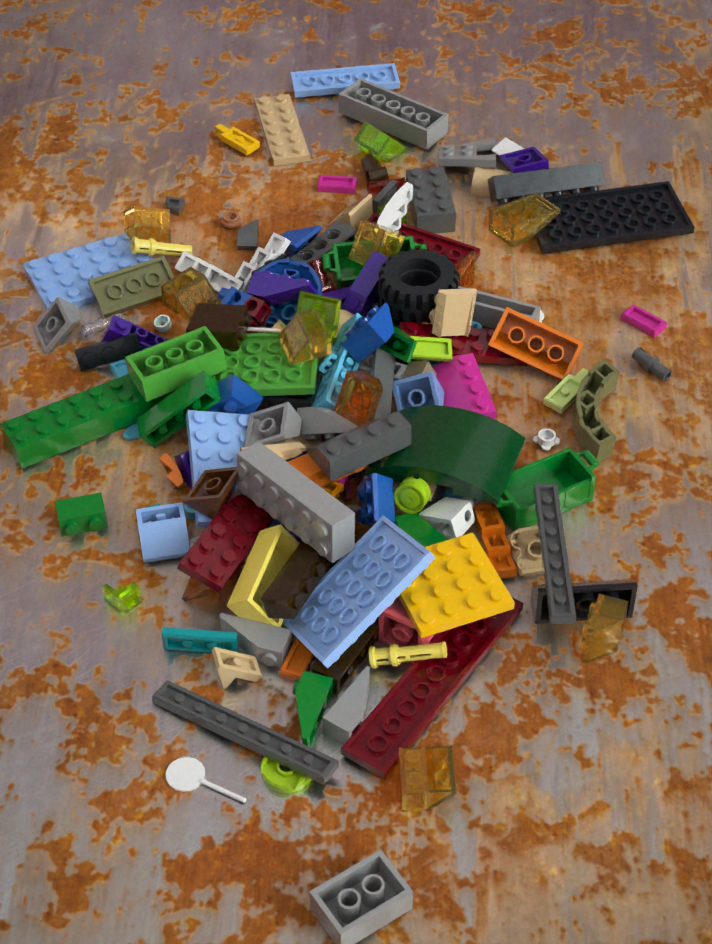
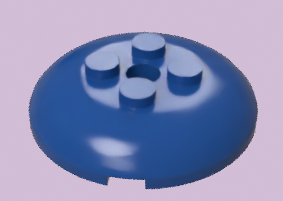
M280 259L271 262L259 271L267 270L279 276L286 274L298 280L305 278L311 281L312 286L317 291L315 295L273 306L268 305L272 312L265 321L266 328H271L280 319L292 332H296L306 326L318 311L322 298L321 281L314 269L303 261Z

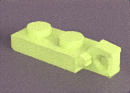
M583 368L575 376L568 374L544 398L543 404L562 414L576 400L579 385L588 375V370Z

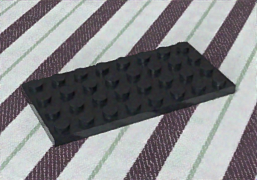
M669 181L522 200L521 204L542 254L692 234L695 228Z

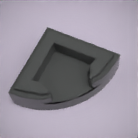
M167 196V210L174 215L180 216L185 206V199Z

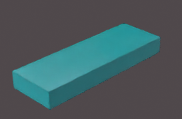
M163 627L162 641L165 650L212 653L214 647L234 652L239 650L238 634L236 632Z

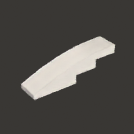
M406 182L386 204L376 224L374 240L389 238L401 228V218L407 214V204L413 200L412 184Z
M273 232L264 249L258 247L250 263L243 261L235 275V278L244 282L240 291L247 292L253 270L263 266L267 260H273L284 253L291 241Z
M186 251L183 252L174 267L181 273L218 293L222 287L230 289L232 286L237 290H241L244 282Z

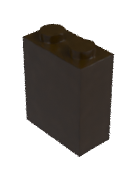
M198 303L186 328V333L206 326L222 348L239 349L242 341L246 339L248 327H251L252 316L248 313L247 305Z

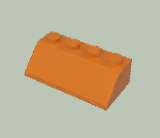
M506 307L488 346L563 380L570 374L584 342Z

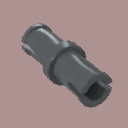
M641 347L636 348L632 353L633 359L643 365L648 373L652 372L663 382L668 381L672 376L673 372L661 364L656 356L652 357Z

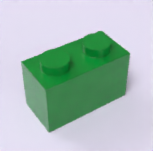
M101 492L55 501L62 537L108 528Z

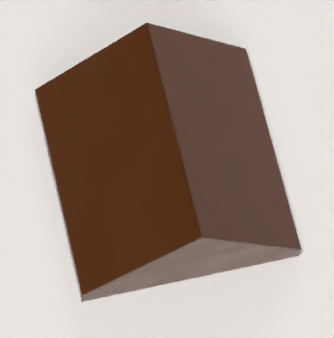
M237 467L205 470L184 499V503L205 516L214 519L237 488L239 477Z

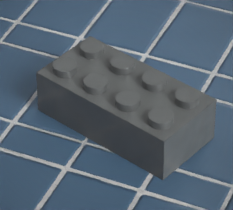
M444 167L406 170V182L413 185V200L409 202L415 227L432 233L455 232L456 211Z

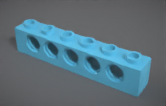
M356 313L341 326L334 345L337 359L331 358V367L326 366L327 372L323 374L311 407L329 408L337 414L343 412L360 362L357 363L341 343L346 338L344 334L361 317L359 313Z

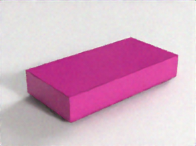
M320 175L317 192L355 194L357 177Z
M634 304L624 311L620 320L653 338L660 334L667 326L666 321Z

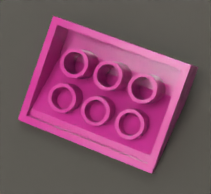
M473 353L452 356L450 362L442 361L432 367L437 373L436 378L445 392L444 406L473 411L496 420L497 411Z

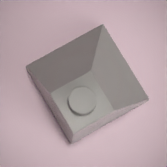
M57 297L33 326L46 353L54 349L80 323L83 317L77 305Z
M289 402L250 413L244 447H249L259 441L264 445H269L300 436L302 418Z

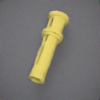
M133 236L131 240L130 250L131 254L134 255L136 253H143L148 256H154L155 254L181 256L184 251L192 255L191 245L156 242L153 238L145 240L138 239L136 236Z
M445 642L399 647L396 644L383 648L369 647V661L372 669L390 664L396 667L401 662L447 658Z

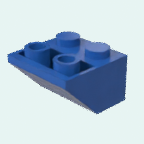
M384 303L381 307L376 305L367 313V316H361L353 324L354 326L344 334L346 338L341 345L357 363L382 346L394 333L389 305L387 303Z
M372 473L359 483L360 485L357 487V498L360 500L361 509L358 510V521L363 525H374L384 515L395 524L393 479Z

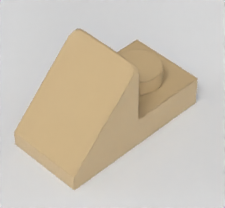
M217 647L212 649L217 671L224 689L235 678L257 682L262 676L256 656Z

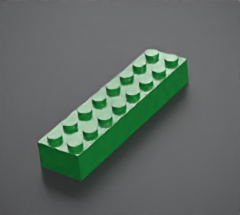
M129 374L0 423L4 443L19 467L23 469L136 424L138 417L174 391L146 402L129 377Z

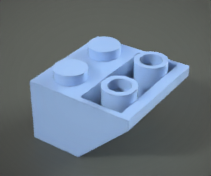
M183 502L136 509L144 563L184 557L190 545Z

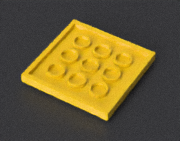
M474 533L426 546L425 548L436 558L398 596L420 638L512 610L515 605L514 600Z

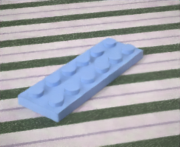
M395 63L291 72L295 98L330 94L339 95V93L359 78L389 90L400 88V80Z

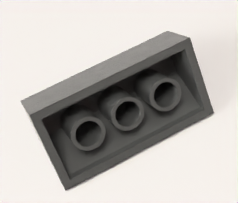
M399 411L388 413L307 449V453L328 479L333 481L410 446L411 425Z

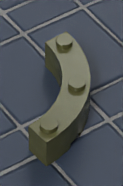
M605 359L588 371V375L581 381L573 411V429L579 445L583 451L589 450L599 462L612 456L617 437L607 427L603 419H600L598 412L599 405L604 398L616 390L620 372Z

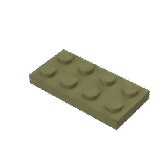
M164 255L88 280V285L103 318L180 292V288Z

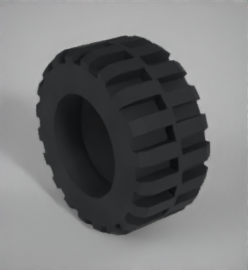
M409 249L407 252L400 251L397 255L390 256L379 270V303L381 306L387 303L390 314L398 321L401 319L404 322L431 323L428 316L436 308L435 296L441 289H458V270L445 255H439L438 252L433 250L432 252L427 251V249Z

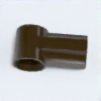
M372 153L366 154L361 159V165L366 173L368 185L375 186L388 183L387 168L385 166L382 167L377 157L373 156Z

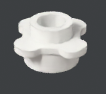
M542 429L539 431L538 436L533 437V442L539 444L543 450L548 451L552 446L559 445L560 439L556 437V433L553 430Z

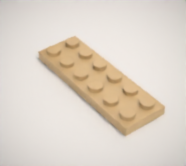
M290 94L255 98V107L273 165L309 162L310 154Z

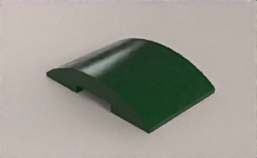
M438 405L406 408L399 412L411 425V445L370 463L365 471V476L377 473L392 478L393 482L401 483L407 477L413 476V478H421L428 483L453 488V495L499 504L524 447L526 438L507 425L473 411Z

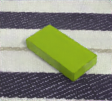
M410 336L417 342L411 359L447 362L452 360V339Z

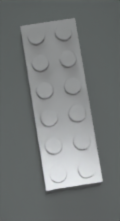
M359 78L339 93V113L419 146L422 149H429L448 133L447 113L362 78Z
M260 441L237 453L238 489L243 495L249 497L258 507L263 508L272 518L277 519L289 531L295 533L304 543L309 544L321 556H324L332 563L355 550V512Z

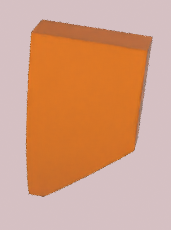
M164 453L159 460L164 470L168 473L166 477L173 489L176 487L179 489L185 483L184 478L176 463L167 453Z

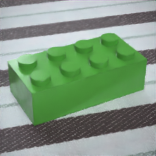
M206 326L125 357L129 377L146 402L177 390L203 370L210 376L227 370L224 349Z

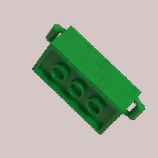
M413 236L333 243L332 251L321 256L324 272L333 273L335 289L337 290L352 286L374 251L389 258L394 254L397 255L400 251L407 252L409 249L415 248L421 250L427 249L425 244L414 243Z
M569 447L513 470L499 504H495L500 516L513 532L517 529L537 524L533 494L534 485L557 484L561 513L592 501L596 479L592 471L599 466V461L589 450L574 452ZM580 457H583L590 466L588 467Z

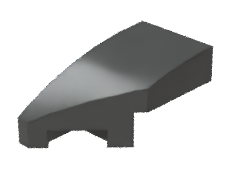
M254 220L238 230L237 250H257L259 220Z

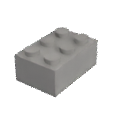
M381 849L309 891L310 909L335 944H356L413 908L412 889Z

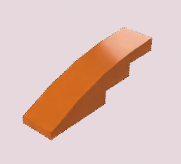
M490 502L475 503L472 509L484 552L500 579L516 577L517 568L511 557V546L505 535V525L497 506Z

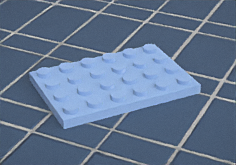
M133 230L46 257L33 259L23 263V268L47 310L57 297L73 303L77 307L94 303L96 300L88 285V280L151 260L153 257L143 253L131 254L130 245L132 237L136 236L140 239L136 231Z
M187 410L186 423L192 487L205 470L237 466V453L245 445L249 414ZM195 510L196 527H207L213 519ZM274 519L268 528L280 525V522Z
M383 515L355 544V550L343 556L322 577L294 619H284L283 624L292 630V633L329 668L436 557Z

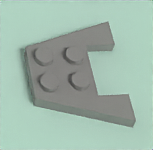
M495 138L457 145H444L439 148V165L496 167V154L477 156L478 151H491L495 147Z

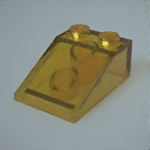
M535 193L490 209L489 231L511 247L518 246L536 235L560 213L561 209Z

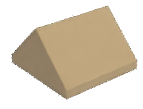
M371 194L346 207L326 226L327 229L337 221L356 228L357 232L358 227L363 226L372 215Z

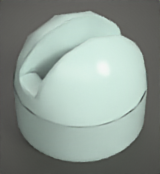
M159 315L155 318L154 325L159 332L166 333L171 329L172 322L168 315Z

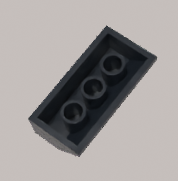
M630 579L571 583L576 621L632 618L638 588L637 582ZM545 584L532 585L531 606L535 624L550 623Z

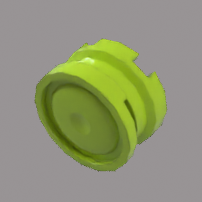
M413 476L404 479L394 493V501L398 508L409 514L420 512L431 497L429 485L423 479H416Z

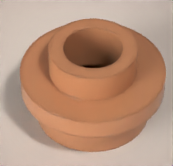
M228 211L224 213L222 217V225L224 227L233 229L241 224V218L237 212Z

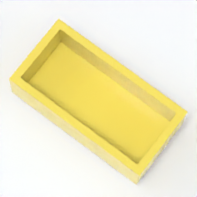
M281 524L260 530L227 604V607L238 617L281 627L284 619L268 618L261 597L300 544Z

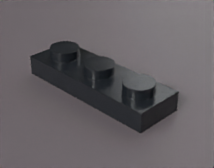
M134 332L75 349V354L80 370L85 371L123 360L126 356L142 351L137 333Z

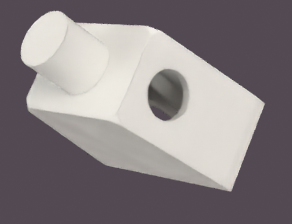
M445 497L420 512L419 515L446 539H453L462 536L475 522L472 509L475 503L472 498L463 497L462 499Z

